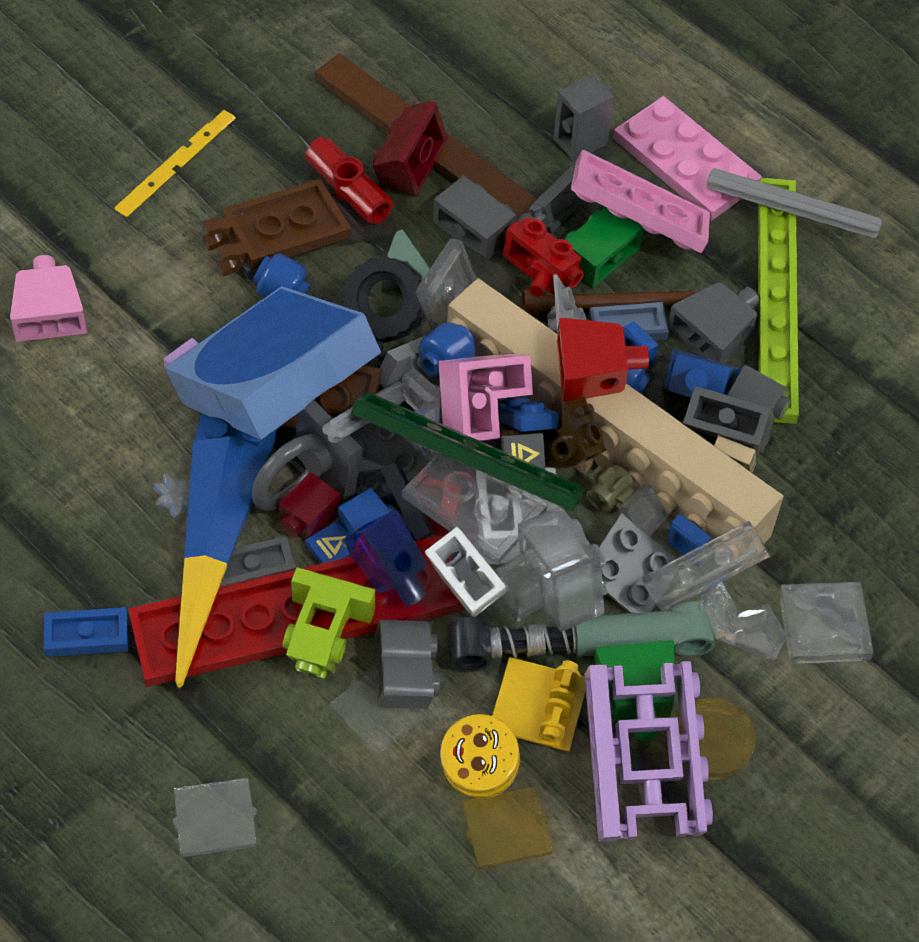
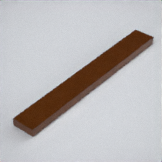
M340 53L315 71V79L388 134L392 122L400 117L405 107L410 106ZM446 132L448 140L433 168L453 183L464 175L473 183L480 184L488 194L500 203L507 204L516 214V221L522 214L530 212L529 209L537 198Z

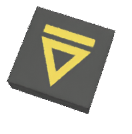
M543 433L501 436L502 451L545 469Z

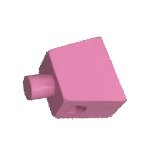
M37 256L33 260V269L21 270L16 274L10 313L16 342L88 333L82 303L71 269L66 265L56 266L55 259L52 256Z

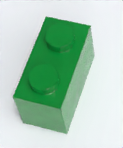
M605 207L602 211H595L589 217L587 223L580 229L569 232L564 240L570 242L573 246V251L581 257L579 268L584 271L581 280L592 289L595 288L641 249L644 229L640 223L628 217L626 219L619 218Z

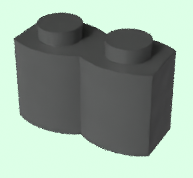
M379 620L374 640L378 707L428 709L433 696H438L440 690V675L438 671H433L431 661L437 655L436 634H430L428 621Z

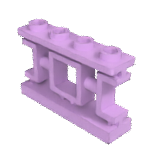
M682 661L680 664L664 663L660 668L662 684L624 686L622 665L613 666V668H607V665H590L585 672L598 842L635 839L637 837L636 818L674 816L676 837H685L686 835H692V837L702 836L707 832V825H712L713 811L711 800L704 799L703 782L708 781V762L706 756H700L699 740L704 738V721L702 714H696L694 699L700 696V680L698 673L692 672L691 661ZM674 679L677 680L682 735H679L678 717L656 719L654 717L653 698L672 697L675 693ZM608 683H612L613 700L636 699L638 719L619 720L615 725L616 738H613ZM666 731L670 769L632 771L628 733ZM682 763H685L690 821L687 819L686 803H662L661 782L680 781L683 778ZM615 767H619L620 784L643 783L645 805L626 806L623 809L624 824H620Z

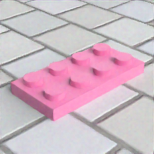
M664 96L614 129L613 139L685 200L709 211L710 221L741 200V198L714 191L707 187V180L712 169H720L756 181H760V178H762L760 174Z
M585 150L581 151L576 161L571 190L580 199L589 203L597 202L607 207L613 215L619 218L626 219L628 217L640 223L642 228L649 233L663 234L673 239V242L682 249H693L702 253L709 238V211Z

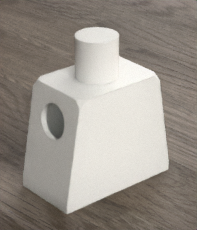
M458 526L425 551L438 575L472 617H476L505 594V584ZM455 552H459L458 555L452 561L445 563L449 556H451Z

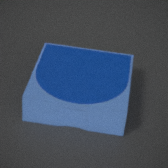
M281 286L164 368L183 405L209 417L224 419L233 428L262 440L303 410L320 394L340 383L379 355L381 350L364 313Z

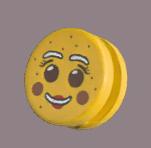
M485 714L464 717L449 728L442 740L440 757L445 776L449 783L463 795L472 798L496 796L505 791L518 774L520 753L516 736L506 723L496 717Z

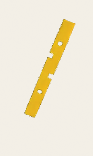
M226 110L219 113L210 123H207L188 140L192 143L191 146L187 148L183 145L114 209L128 217L176 173L172 170L176 165L182 168L236 117ZM209 132L210 135L204 136V133ZM150 182L155 184L153 187L148 186Z

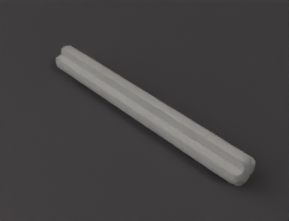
M712 169L707 180V187L711 190L867 237L876 238L882 224L880 217L720 169Z

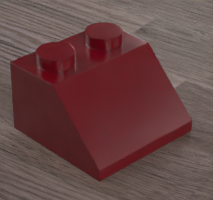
M427 101L405 107L400 117L392 122L388 139L383 148H378L373 158V168L379 183L417 197L448 140L437 103Z

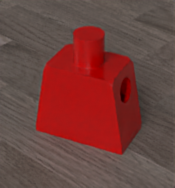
M559 318L556 342L563 402H569L580 397L587 399L620 393L625 390L628 370L648 369L649 353L647 345L625 346L624 331L620 324Z

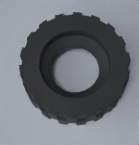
M380 256L378 259L370 258L364 264L356 266V270L349 274L346 279L348 280L346 287H343L344 301H342L343 307L365 314L376 339L384 341L398 340L399 337L410 335L412 330L417 329L421 325L420 322L423 317L425 318L427 314L426 307L429 304V297L426 292L428 288L426 283L422 281L421 274L414 270L413 266L387 256ZM384 280L395 282L403 293L402 307L395 315L390 317L376 315L370 309L368 303V295L371 288L376 283Z

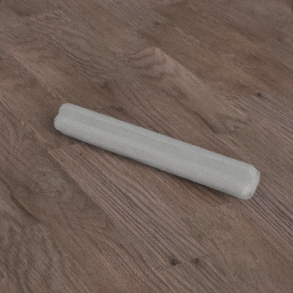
M397 381L375 395L400 405L409 399L410 391L405 389L403 382ZM350 408L324 424L322 430L324 434L328 435L329 442L337 443L370 422L350 414L352 410Z

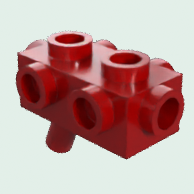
M529 217L520 222H514L507 229L504 236L506 241L502 256L534 280L529 288L532 295L541 297L545 290L555 295L553 275L556 274L565 288L570 287L573 289L579 284L583 278L584 271L579 268L581 257L573 251V246L570 242L563 239L557 240L546 231V226L542 221L530 219Z

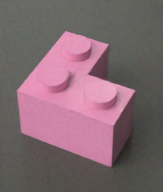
M508 353L439 361L443 425L479 441L500 438L497 399L533 395L530 355Z

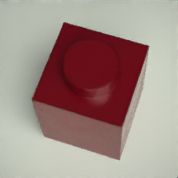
M309 472L279 502L280 524L290 536L294 538L300 537L305 541L329 526L339 516L338 507L341 506L340 493L312 472Z

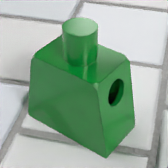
M674 641L596 647L593 665H607V668L622 665L624 686L662 684L660 671L664 663L674 664ZM608 683L611 721L617 723L619 720H637L636 699L613 700L612 683ZM675 693L672 697L653 698L655 719L669 718L671 716ZM660 731L634 732L635 738L640 741L652 740L660 735Z

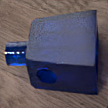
M396 509L370 520L341 540L379 593L395 589L406 607L415 604L427 595L415 576L427 567V563Z

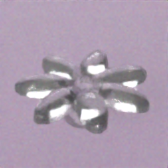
M164 474L163 483L155 482L152 484V488L162 495L156 500V505L165 506L167 509H170L171 515L174 518L179 516L181 509L188 514L189 492H185L188 486L187 480L182 479L176 484L169 474Z

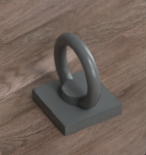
M315 400L298 413L295 439L279 448L259 470L251 490L252 500L258 508L266 511L279 509V502L309 472H312L338 491L342 503L355 496L362 447L350 435L337 443L329 442L328 435L324 434L322 429L323 425L330 422L333 418ZM297 456L306 467L305 471L284 490L268 495V488L273 478L284 465Z

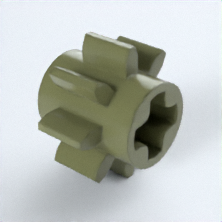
M599 465L587 477L590 482L586 485L588 489L586 495L589 502L597 510L607 513L616 508L621 513L633 501L631 495L635 492L632 489L634 481L631 475L622 467L609 465L605 470Z

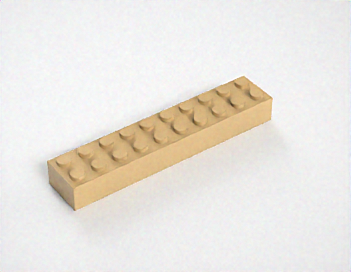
M477 278L448 305L447 322L462 325L471 332L475 340V357L508 353L530 355L533 395L525 396H528L530 401L543 402L545 408L558 412V428L555 429L558 431L563 424L561 405L563 400L556 342L557 334ZM628 384L625 385V390L620 393L586 399L587 404L590 403L594 407L592 416L602 431L603 443L606 448L605 452L594 457L598 465L604 469H607L609 465H617L625 469L634 481L632 489L637 492L640 491L654 501L657 508L662 512L671 514L675 518L679 514L683 515L711 536L710 543L716 547L723 557L734 560L742 567L771 537L784 497L778 491Z

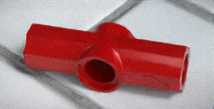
M321 136L312 141L309 149L305 152L306 161L334 188L337 200L341 203L350 204L368 223L378 225L386 220L388 214L393 209V200L364 173L362 162L355 157L347 156L330 138L325 139Z

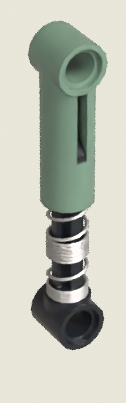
M701 602L682 603L668 611L573 617L569 626H562L557 622L554 627H546L544 624H530V626L527 625L526 627L521 625L519 629L509 630L504 626L499 630L498 627H489L486 621L476 617L459 618L447 626L450 665L452 669L459 672L483 670L490 665L491 659H501L502 655L513 654L516 658L519 653H526L528 657H532L533 655L544 656L547 651H549L550 655L554 651L567 650L568 654H570L571 650H573L576 658L594 657L596 647L673 640L674 651L678 655L693 657L706 654L715 647L709 608L705 603Z

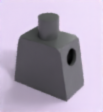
M717 282L675 303L671 308L668 329L699 356L726 364L751 336L757 317L754 308L759 305L760 300L757 293L750 287H745L735 294L725 284Z

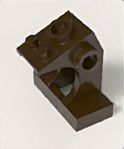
M585 397L561 403L563 424L559 436L555 435V429L519 431L510 427L500 430L501 450V436L543 433L545 467L569 468L581 464L605 452L606 448L603 443L602 431L592 416L594 407L590 403L587 404Z

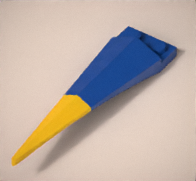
M205 414L200 415L192 449L175 679L178 688L184 684L216 594L254 503L251 494L253 482L261 467L273 455L277 429L260 440L233 428L224 419L209 417Z

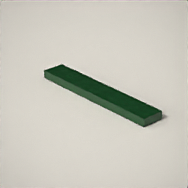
M365 393L355 400L350 414L569 511L575 509L585 491V488L577 483L373 393Z

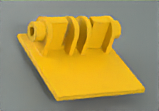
M509 657L492 716L506 723L518 739L570 752L586 692L585 676L580 674L578 665L572 661H563L562 666L554 669Z

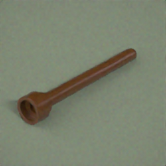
M529 288L522 289V309L532 317L539 318L540 314H546L547 310H551L555 306V295H546V292H544L541 297H537L530 293ZM695 292L573 294L577 308L590 309V307L663 302V306H673L675 303L695 294Z

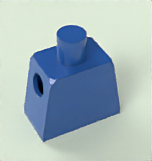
M673 349L662 385L668 391L692 397L695 386L728 395L742 368Z

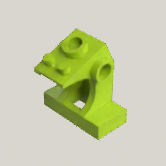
M297 567L291 580L292 601L303 604L296 625L289 624L287 627L283 648L288 649L286 655L296 663V671L314 674L316 677L325 679L327 672L335 673V663L339 664L343 658L346 640L340 638L347 620L352 618L370 624L375 612V589ZM320 609L335 614L329 630L310 625L317 610Z

